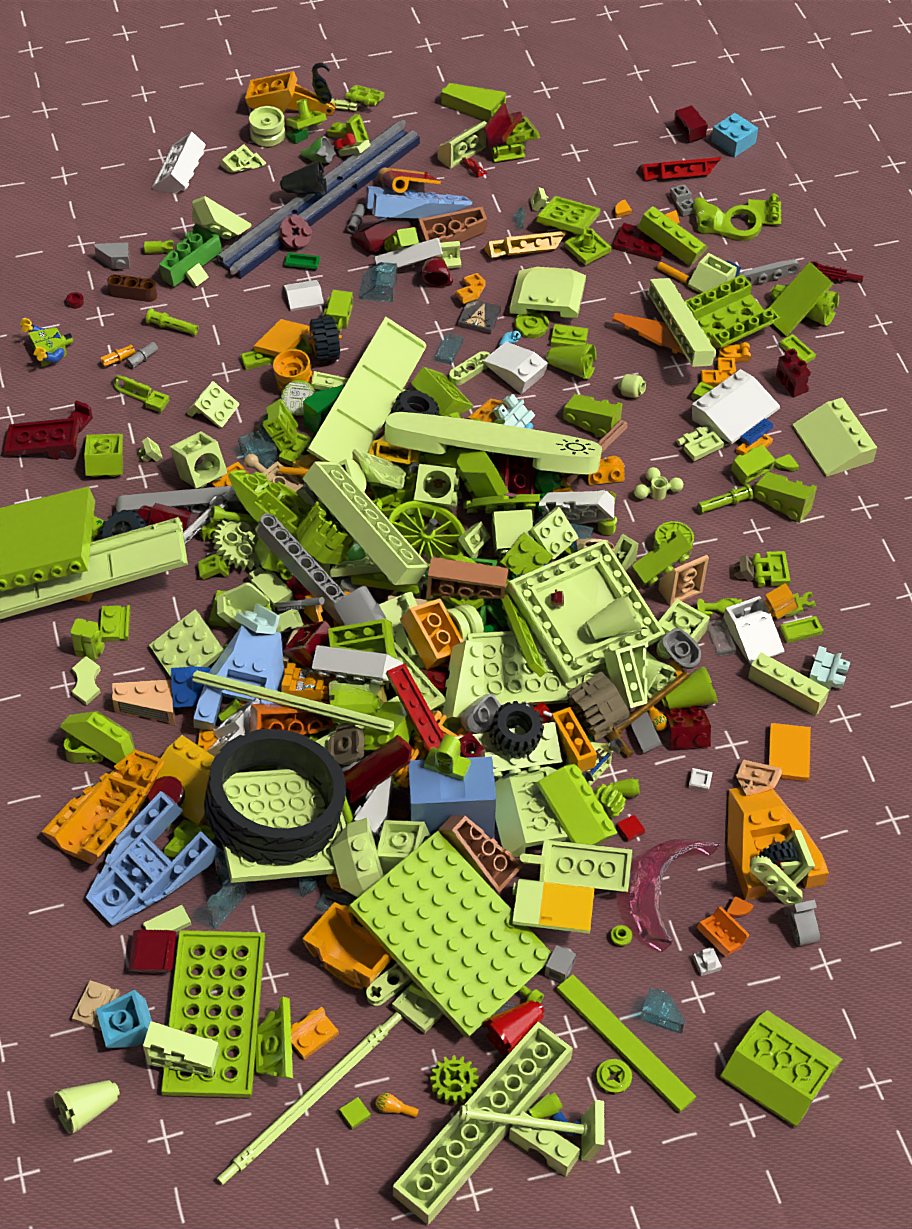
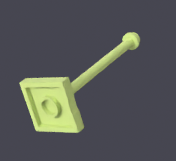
M595 1100L582 1115L581 1124L471 1109L469 1104L461 1105L459 1110V1119L464 1122H468L471 1118L581 1134V1160L591 1161L604 1146V1101Z

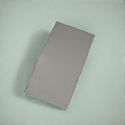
M679 185L670 188L673 200L681 215L696 214L692 206V193L687 186Z
M647 711L631 723L644 753L662 745Z

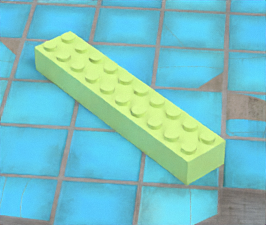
M537 1022L466 1104H469L471 1109L520 1116L522 1111L526 1112L568 1064L572 1057L573 1048ZM458 1111L393 1185V1196L429 1225L506 1136L513 1124L471 1118L468 1122H464L459 1119Z

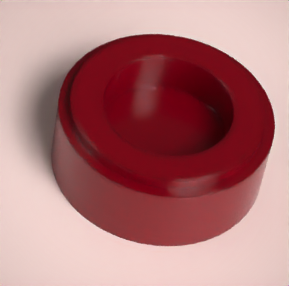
M73 292L66 297L67 305L70 308L77 309L84 304V298L81 293Z

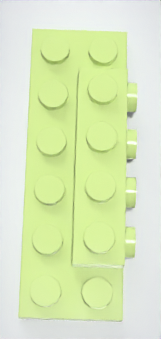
M556 723L542 724L544 725V730L537 748L534 751L532 750L530 755L527 756L525 754L522 758H519L518 755L515 758H511L510 754L505 756L502 754L503 751L500 750L498 752L495 749L496 745L491 743L492 738H489V732L473 734V736L484 747L485 757L492 756L494 777L502 776L501 772L509 771V774L521 773V769L528 768V771L540 770V766L561 763L562 757ZM521 727L509 729L515 734H526Z

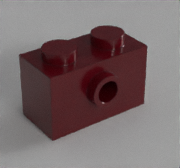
M692 105L675 110L674 124L689 142L706 137L708 124Z

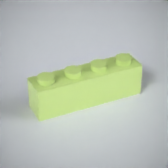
M760 652L751 664L748 679L816 716L826 703L829 689Z

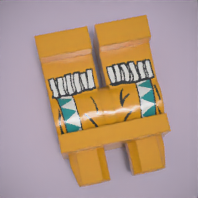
M288 663L281 685V692L317 702L330 700L329 683L337 677L331 674L330 677L318 675L319 672L312 668H296V663Z

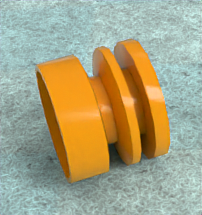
M290 349L276 356L273 361V369L277 387L281 393L283 388L293 380H304L312 384L311 364L306 353L297 349Z

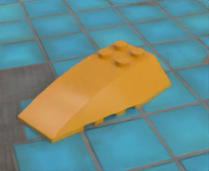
M135 749L114 766L115 770L110 774L104 773L99 777L100 782L93 787L88 786L84 789V794L78 799L74 797L41 832L66 854L93 865L132 820L152 788L164 764V760Z

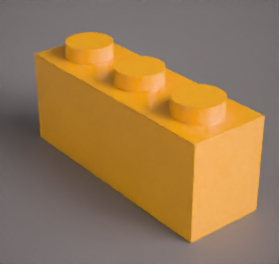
M571 708L552 713L551 723H556L559 743L570 763H576L582 772L594 768L597 753Z

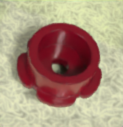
M555 589L554 593H551V604L555 605L556 608L564 606L563 591H557V589Z

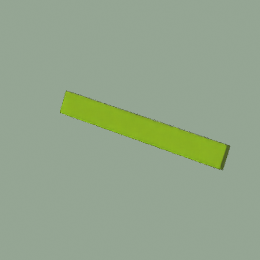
M573 974L557 987V991L679 1113L696 1100V1096Z

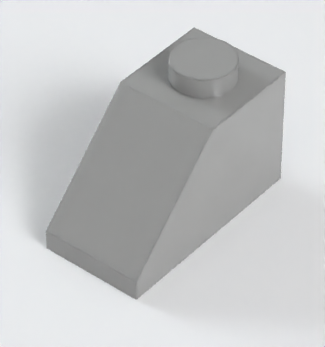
M128 242L94 244L96 259L113 270L130 269Z

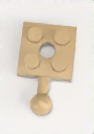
M255 454L245 456L244 464L246 467L255 468L259 473L267 475L269 481L274 483L279 481L294 492L303 489L304 483L295 475L279 474V467L284 466L278 461L266 469L259 463L258 457Z

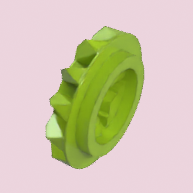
M609 1059L598 1067L596 1079L598 1080L599 1087L605 1089L606 1092L617 1094L621 1091L625 1092L629 1085H631L632 1072L625 1062L618 1059ZM610 1073L614 1075L620 1074L617 1082L614 1079L609 1080Z

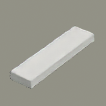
M435 238L376 256L375 261L378 273L381 274L428 260L432 257L441 256L443 252L439 238Z

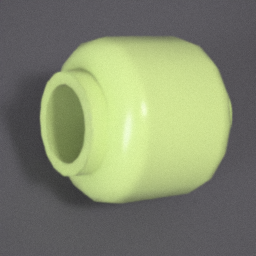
M626 374L620 379L618 388L623 396L638 398L644 394L646 383L639 375Z

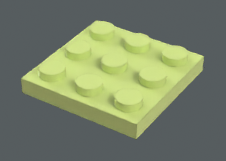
M193 610L149 644L170 677L171 668L208 667L224 651L197 610Z

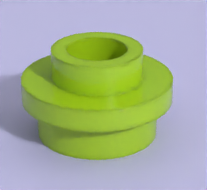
M619 925L613 928L611 939L617 946H625L631 942L632 932L628 927ZM618 933H623L625 936L621 937Z

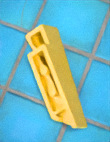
M566 231L506 237L505 240L489 241L484 246V250L490 258L506 254L509 256L554 251L566 235Z

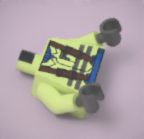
M619 738L613 739L610 743L590 742L597 753L596 764L594 768L582 772L590 786L611 765L612 752L619 754V747H624ZM568 757L566 758V766L571 765Z

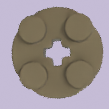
M349 723L339 725L335 729L337 731L335 735L329 739L328 752L339 764L350 765L356 760H360L364 755V731L362 728Z

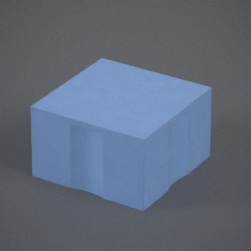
M492 756L467 758L471 760V765L464 781L425 769V760H410L408 764L410 821L425 822L430 836L439 831L438 829L450 816H466L479 826L488 837L494 839L496 792Z

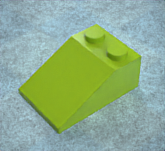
M123 434L86 435L84 454L86 476L100 477L101 475L116 477L123 475Z
M400 701L384 702L375 717L393 721L394 730L388 733L366 727L364 729L363 750L367 756L396 735L402 737L407 743L410 740L413 724Z

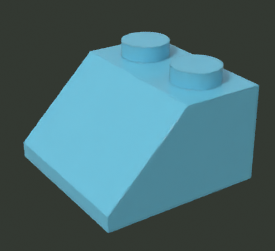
M136 990L96 1009L107 1048L133 1047L144 1043L152 1019L146 999Z

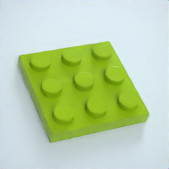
M554 196L537 215V222L545 226L557 227L559 230L571 231L576 235H583L584 230H587L600 215V208Z

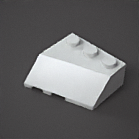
M604 490L550 492L540 501L539 506L548 514L555 507H560L571 526L614 519L615 498Z

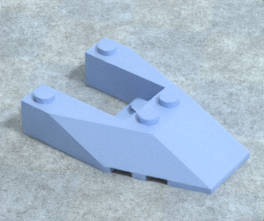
M366 187L365 206L369 208V211H372L374 216H377V219L386 220L387 217L426 218L456 212L472 205V201L465 196L435 194L434 192L423 193L418 190L406 189L403 193H398L385 187Z
M242 624L209 671V674L281 692V685L285 675L281 633L275 632V635L256 633ZM204 685L193 719L194 728L214 731L223 696L247 702L256 698ZM259 699V700H260V704L273 703V702H269V701H265V700Z
M162 791L118 835L111 854L108 853L105 859V866L101 873H98L86 896L113 926L175 891L206 869L223 852L209 836L200 831L178 856L171 861L153 842L183 810Z

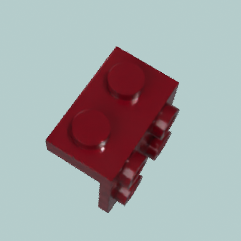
M693 707L689 710L675 708L665 712V717L670 727L671 749L711 747V724L703 709Z

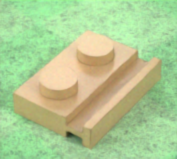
M90 980L72 1016V1021L102 1031L96 1009L117 999L120 995L119 990L111 989L109 986Z

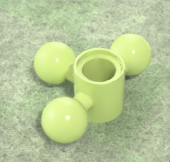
M652 467L646 472V478L651 481V487L643 484L637 485L634 489V494L637 498L644 499L650 493L651 498L654 500H663L666 497L667 490L671 489L673 492H679L684 484L680 478H673L668 483L665 477L660 476V471Z

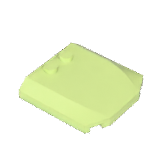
M533 267L520 270L510 304V313L527 314V309L560 311L561 317L578 318L586 275L565 268Z

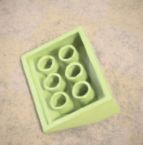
M843 398L826 402L792 424L793 429L826 477L874 461L877 446Z

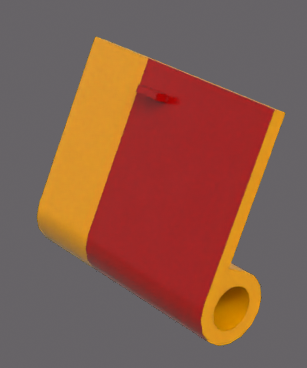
M382 168L378 172V180L398 193L406 191L409 181L441 184L440 180L429 175L428 172Z

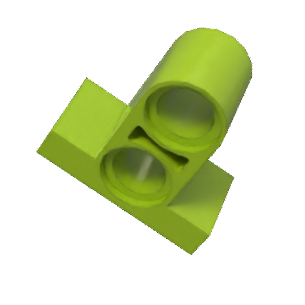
M445 735L438 749L431 747L425 760L424 768L464 781L471 765V760L460 756L461 743L456 737Z

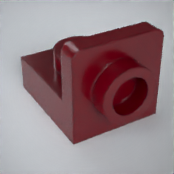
M76 400L74 402L75 410L68 418L78 417L81 423L80 432H82L93 419L91 407L88 404Z

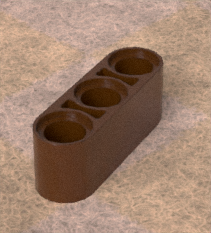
M118 274L110 275L107 278L109 294L112 297L152 302L157 298L156 283L152 279Z

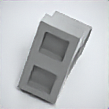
M815 900L783 907L785 915L789 916L797 946L820 941V932L814 908H817Z

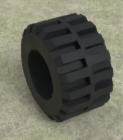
M405 390L397 396L391 414L395 412H408L438 416L439 407L438 403L432 397H429L428 394L421 391Z
M513 701V704L507 702L505 706L501 705L498 711L495 712L489 729V738H492V745H496L495 749L498 752L500 750L503 751L502 754L505 756L510 754L511 758H515L516 755L519 758L524 757L525 754L527 756L530 755L532 750L534 751L537 748L544 730V725H542L544 721L542 717H539V711H534L532 705L526 706L525 702L518 704V701ZM507 725H518L524 729L526 734H515L508 729Z

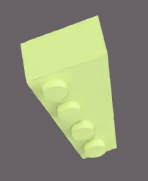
M467 640L452 647L448 669L450 675L449 679L446 680L445 687H447L445 702L442 703L444 707L441 714L447 717L444 721L446 723L461 724V716L466 708L479 697L485 695L483 643Z

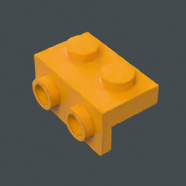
M608 456L606 459H601L599 470L596 473L588 474V483L593 485L624 481V463L617 456Z

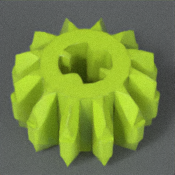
M602 784L594 789L593 793L602 804L607 816L614 818L623 811L626 799L622 796V792L617 791V788L614 789L611 785L606 786Z

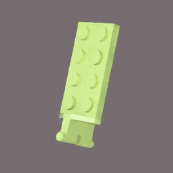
M544 840L542 856L525 853L520 855V860L525 865L541 866L540 881L628 892L632 859L631 849Z

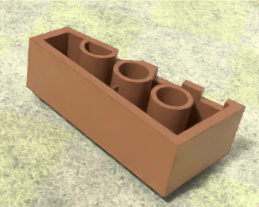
M483 207L420 218L418 221V234L421 242L439 238L440 243L453 241L461 243L486 232L487 217Z
M431 557L426 599H433L434 596H442V599H450V596H461L462 599H469L471 596H478L479 599L504 598L508 568Z
M450 816L438 829L442 836L496 893H500L525 865L520 860L515 859L507 849L499 846L496 840L488 837L479 826L466 816Z

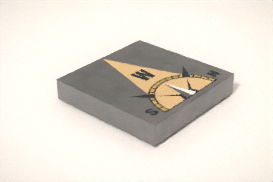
M477 300L467 302L458 321V326L491 334L501 312V306Z

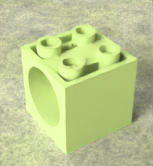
M202 431L170 446L180 478L196 489L202 488L207 483L218 480L228 473L218 442ZM204 454L202 463L194 469L197 459Z
M419 464L414 501L437 504L453 513V507L457 508L458 502L456 490L460 488V475L457 474L456 468ZM442 479L449 486L451 485V488L444 497L432 498L428 493H425L426 486L433 480Z
M532 509L493 513L491 524L494 557L499 556L502 559L523 532L534 540V535L530 531L533 527Z
M384 820L377 853L385 875L431 837L425 822Z

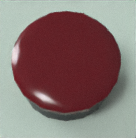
M163 776L155 780L147 795L150 803L162 791L180 807L185 799V790L177 778Z

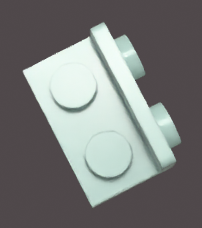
M255 604L253 612L237 613L235 620L256 633L275 635L280 616L260 604Z

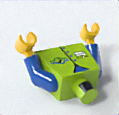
M27 318L21 320V330L23 332L29 330L34 355L37 356L42 367L50 363H57L62 357L67 355L65 346L74 343L71 333L61 336L55 327L49 329L31 325L32 322Z

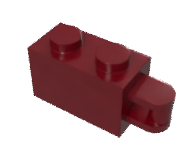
M155 503L153 507L143 505L137 514L143 520L149 521L148 526L179 517L184 532L189 526L192 512Z

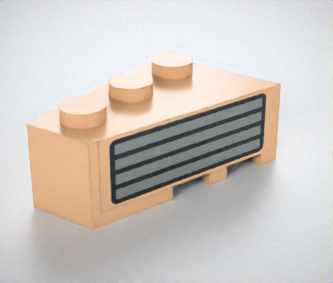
M172 679L112 683V701L115 713L137 718L141 716L150 718L151 721L157 722V720L169 722L170 725H175Z

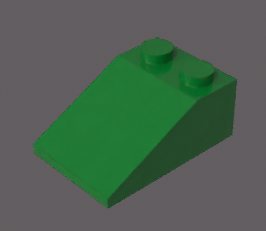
M345 384L317 391L305 398L303 401L304 426L317 434Z

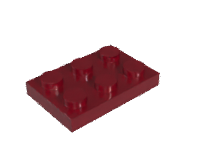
M627 223L622 224L613 244L614 250L659 262L666 248L641 231L638 226Z

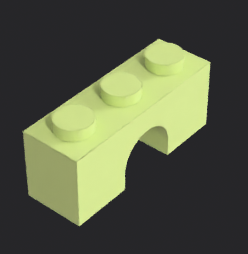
M524 1111L520 1114V1116L531 1117ZM514 1124L510 1128L509 1139L526 1151H529L530 1148L539 1151L546 1158L547 1165L565 1177L579 1158L580 1149L550 1129Z

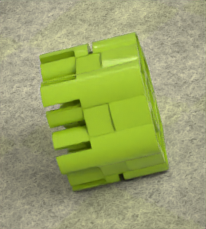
M317 501L296 529L298 542L319 562L339 565L356 542L352 539L351 534L342 528L338 519L332 517L329 512L330 510L324 504Z

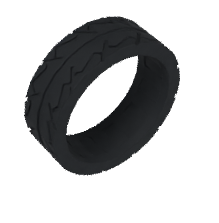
M258 729L228 741L219 750L220 753L216 754L211 764L204 800L206 821L217 839L235 854H240L241 857L257 863L272 865V863L276 865L294 864L321 852L330 842L329 839L334 836L346 796L344 774L334 757L316 741L309 740L307 736L288 730ZM261 765L283 767L309 780L320 792L325 802L326 810L314 821L300 827L273 828L261 825L246 818L235 809L225 794L223 784L235 773L249 767Z

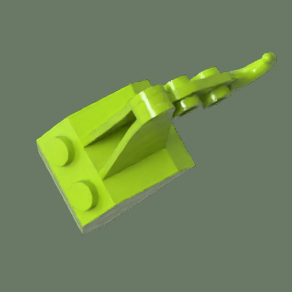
M449 445L444 454L429 452L424 454L428 464L456 468L457 474L460 475L462 480H467L464 484L468 491H473L476 497L501 496L509 492L494 464L483 450L464 447L459 449L460 447Z

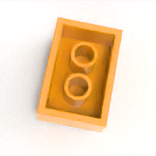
M441 599L411 607L400 618L426 669L450 662L452 647L464 642Z

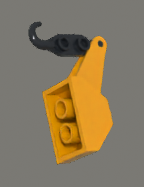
M317 63L312 67V86L315 93L297 85L295 72L291 71L250 80L245 100L248 107L252 109L271 106L280 109L284 113L286 109L299 110L297 101L306 99L309 112L315 110L326 115H333L336 106L331 102L332 94L326 80L317 71L321 67L327 71H330V69L324 63Z

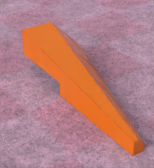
M614 313L613 322L625 324V328L628 330L633 328L639 331L638 335L659 346L663 345L671 348L675 354L677 352L684 354L665 322Z

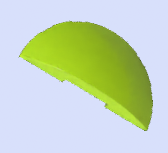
M236 470L228 474L237 497L258 523L263 514H272L298 541L296 529L307 516L311 507L296 492L279 481L277 483L269 481L267 475L259 472H254L251 475L246 474L245 470Z

